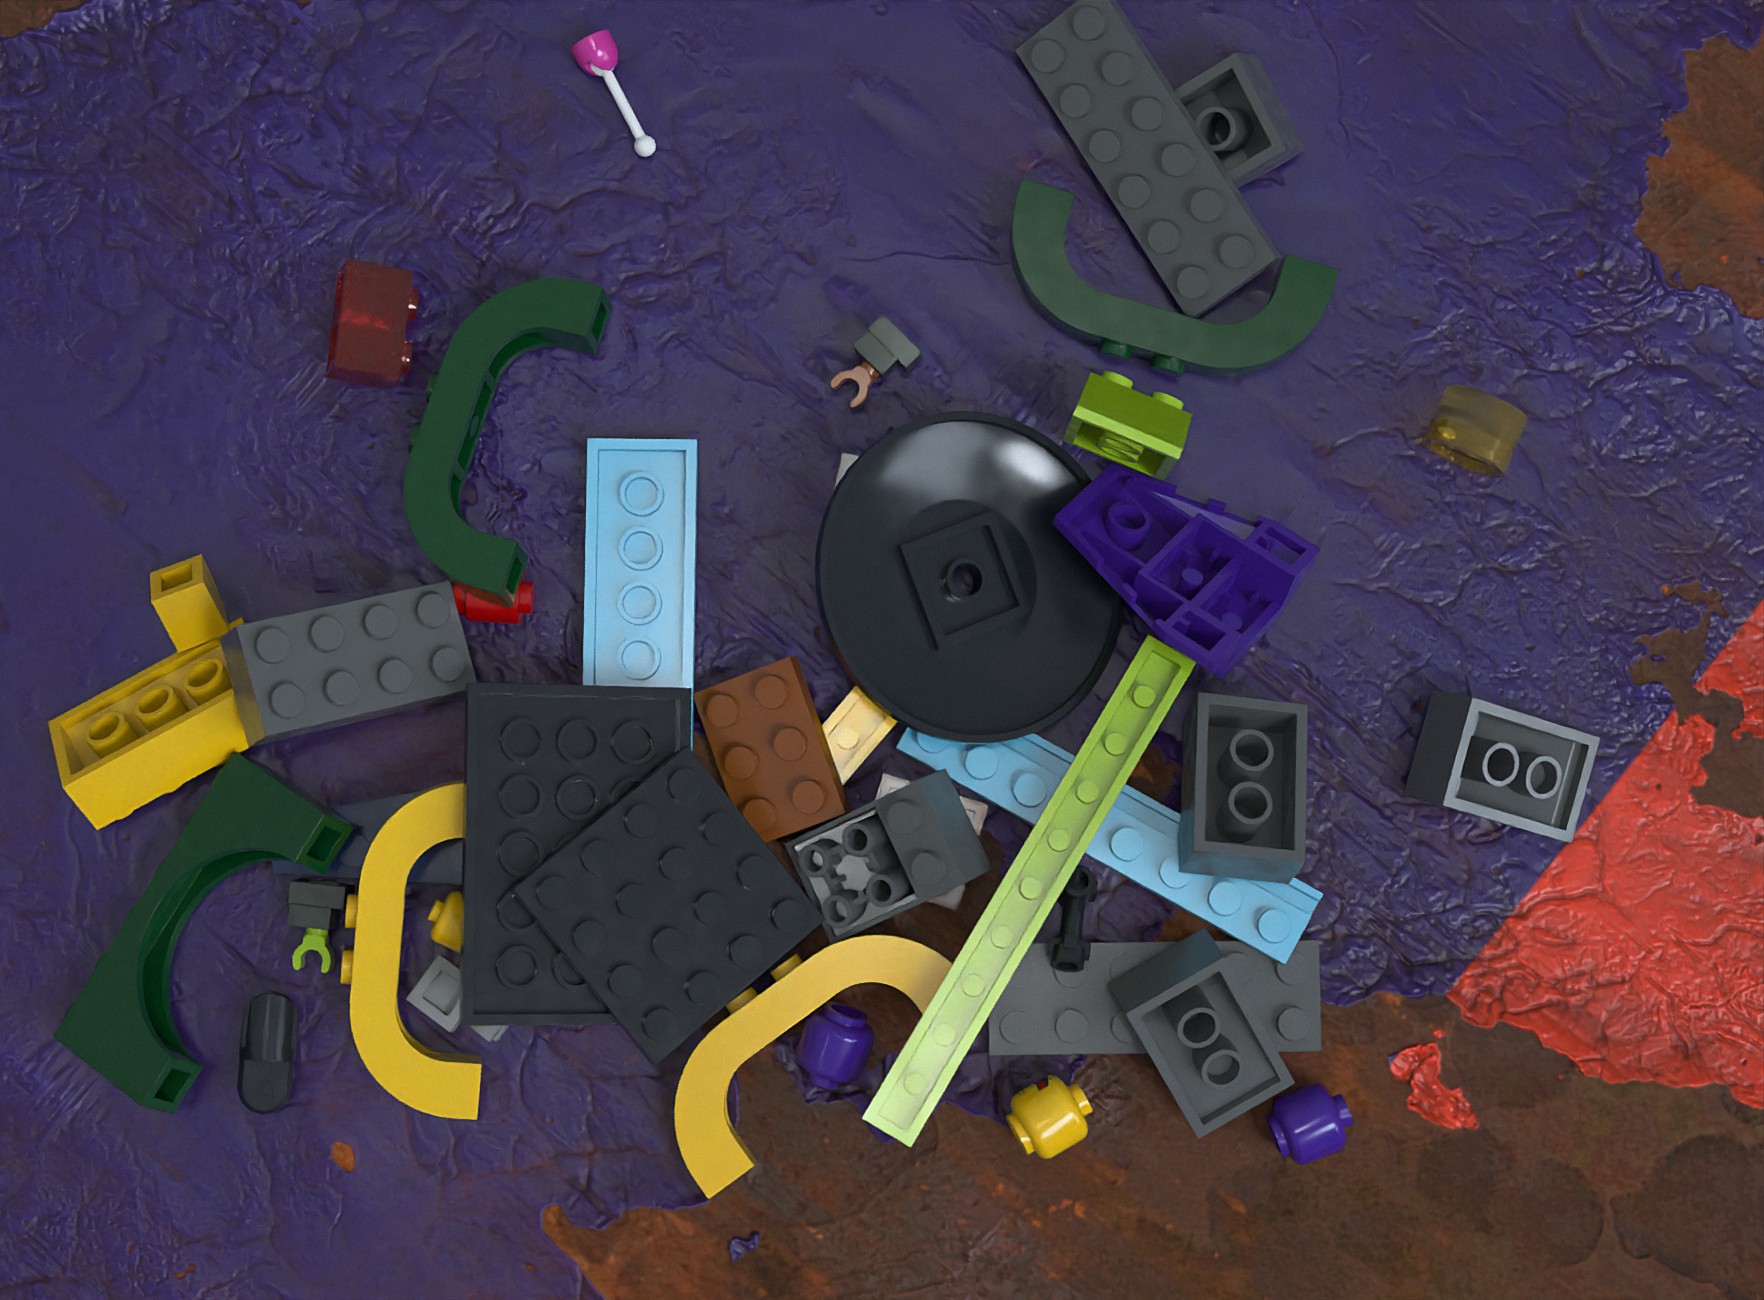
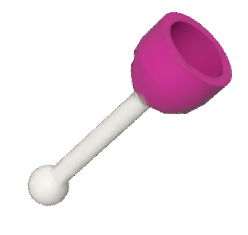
M605 29L585 37L570 49L576 62L585 73L592 76H603L636 139L634 143L636 153L642 157L652 155L656 149L655 141L643 132L612 72L618 61V50L610 31Z

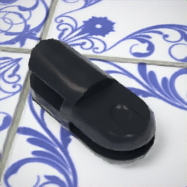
M275 991L262 992L251 999L245 1007L241 1026L237 1083L238 1095L242 1104L247 1109L262 1115L276 1112L288 1101L292 1090L293 1068L296 1058L299 1024L298 1011L291 999L283 993Z

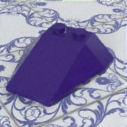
M1111 463L1055 515L1054 526L1164 642L1223 679L1276 622L1317 559L1321 549L1274 520L1258 515L1256 522H1252L1224 512L1226 506L1224 502L1209 498L1207 505L1175 494L1177 486Z

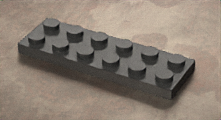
M1078 0L1015 50L1186 316L1197 319L1282 258L1116 0Z
M1238 940L1215 941L1278 1052L1322 1051L1319 940H1298L1285 965L1270 959ZM1180 941L1088 942L1091 943L1089 961L1085 960L1084 969L1079 972H1063L1054 969L1051 966V956L1047 955L1048 943H1031L988 1016V1054L1148 1053L1108 983Z

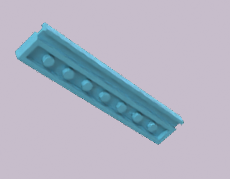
M907 727L896 747L897 751L935 772L946 768L951 781L1035 827L1076 757L1034 733L1018 739L991 744H964L932 738ZM1125 784L1084 855L1270 959L1285 965L1323 893L1296 878H1293L1289 884L1179 872L1181 815Z

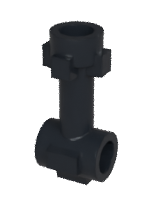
M1082 865L1076 866L1058 897V902L1062 907L1059 938H1049L1047 955L1051 956V966L1063 972L1082 971L1085 960L1089 961L1091 943L1081 941L1084 911L1089 902L1095 901L1098 881L1094 880L1092 872Z

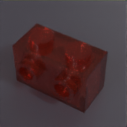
M347 259L337 272L325 378L390 389L401 378V374H408L412 361L413 344L412 342L405 341L407 321H414L419 301V291L411 288L413 271Z

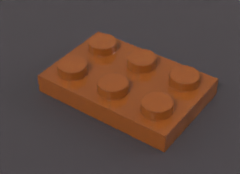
M797 656L784 658L693 693L694 701L728 797L764 843L852 812Z

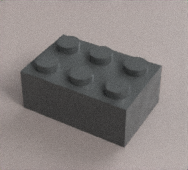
M1203 692L1197 693L1184 716L1179 872L1289 884L1305 863L1307 704Z

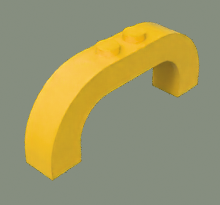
M464 779L438 784L411 797L389 816L375 836L361 871L358 895L348 894L345 928H354L356 930L354 951L343 950L341 984H351L350 1021L354 1041L363 1062L376 1081L399 1101L424 1113L446 1118L477 1120L482 1055L444 1053L422 1045L404 1026L397 1003L407 877L415 861L427 849L444 840L463 838Z
M887 934L854 936L821 949L804 962L796 953L770 972L776 982L758 995L751 986L726 1004L725 1007L731 1015L712 1029L690 1056L678 1084L674 1109L675 1130L681 1155L691 1175L707 1198L710 1199L743 1175L757 1161L733 1128L727 1109V1092L731 1078L744 1061L834 995L855 984L876 982L895 987L905 993L916 1004L921 1013L924 1014L953 964L934 949L909 938Z

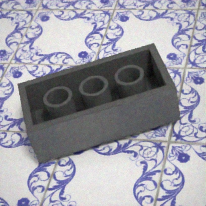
M450 581L237 625L220 638L248 747L455 700L465 695L466 683H477Z

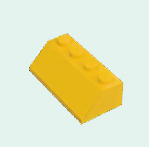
M241 617L230 623L229 628L231 630L237 625L246 624V622ZM222 637L179 653L176 652L48 722L62 788L97 830L115 820L129 816L134 810L159 796L177 790L183 783L205 771L225 764L233 751L240 753L250 748L247 744L220 642Z

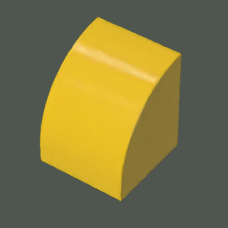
M202 554L150 573L151 602L178 653L222 637L230 631L221 596Z

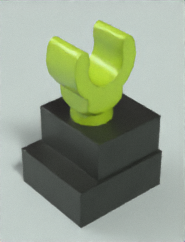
M298 878L290 881L287 925L306 928L303 943L295 950L292 958L295 970L305 966V956L309 950H316L321 954L323 960L321 965L322 973L332 970L335 963V953L329 945L328 930L337 927L339 909H346L348 894L354 895L355 884Z

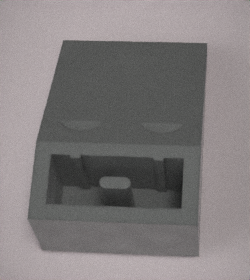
M946 768L920 778L785 844L811 902L825 918L821 924L831 945L993 869Z

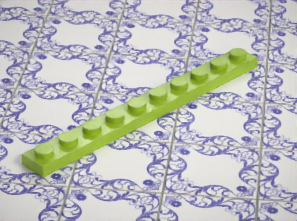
M1148 634L862 1119L908 1147H912L1196 662Z

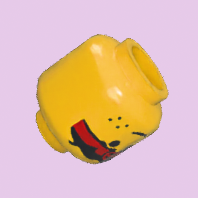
M1049 1075L1012 1097V1113L1006 1116V1120L1027 1155L1035 1152L1043 1159H1050L1086 1137L1088 1125L1084 1116L1091 1113L1092 1108L1076 1082L1067 1087L1060 1078Z

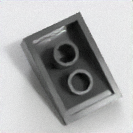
M1235 52L1174 90L1237 188L1263 176L1306 150L1257 54Z
M1432 690L1403 796L1571 843L1600 737L1474 697Z
M1205 927L1108 983L1198 1139L1295 1084L1225 956Z

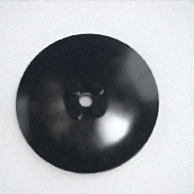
M974 411L940 413L912 421L877 440L855 460L836 486L826 507L816 546L815 583L820 615L832 648L849 677L865 696L894 720L914 731L948 742L991 744L1008 741L1035 733L1059 720L1082 701L1099 680L1116 647L1122 627L1125 600L1053 524L1055 515L1092 482L1085 470L1067 451L1034 428L1013 419ZM957 566L965 567L972 574L973 589L968 596L959 593L953 585L952 574Z

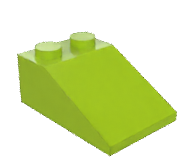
M1104 370L1102 375L1099 376L1091 372L1062 441L1163 481L1180 458L1193 414L1183 411L1184 403L1168 394L1154 391L1152 397L1131 389L1133 382L1120 374Z

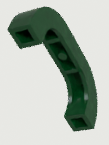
M1022 179L1010 230V254L1017 281L1030 304L1050 325L1076 340L1099 347L1098 354L1105 358L1129 362L1130 356L1150 361V369L1172 377H1181L1183 371L1216 378L1249 375L1278 363L1292 353L1314 329L1331 299L1339 269L1286 254L1278 267L1267 306L1254 317L1236 324L1210 323L1099 291L1079 278L1071 267L1065 252V228L1075 194Z
M548 278L527 281L497 293L477 307L465 319L448 346L439 372H433L429 378L426 388V402L428 405L422 422L414 424L408 441L410 457L404 480L405 511L416 541L443 576L463 592L485 602L512 609L529 558L518 542L486 534L470 527L465 523L461 511L462 488L497 385L504 371L514 360L524 353L537 348L562 347L596 356L612 309L603 286L572 279Z

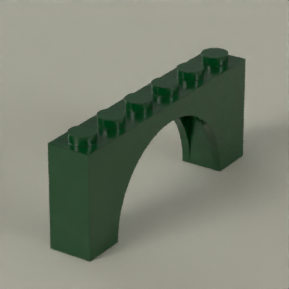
M233 751L226 764L216 774L213 785L197 810L188 818L185 828L173 848L157 867L154 878L140 900L127 914L124 925L107 952L96 963L94 972L81 993L68 1007L64 1019L53 1037L140 1106L174 1114L203 1068V1065L194 1058L179 1036L172 1016L169 999L172 958L177 941L190 915L216 885L237 871L254 864L268 861H292L325 875L354 829V826L266 765Z

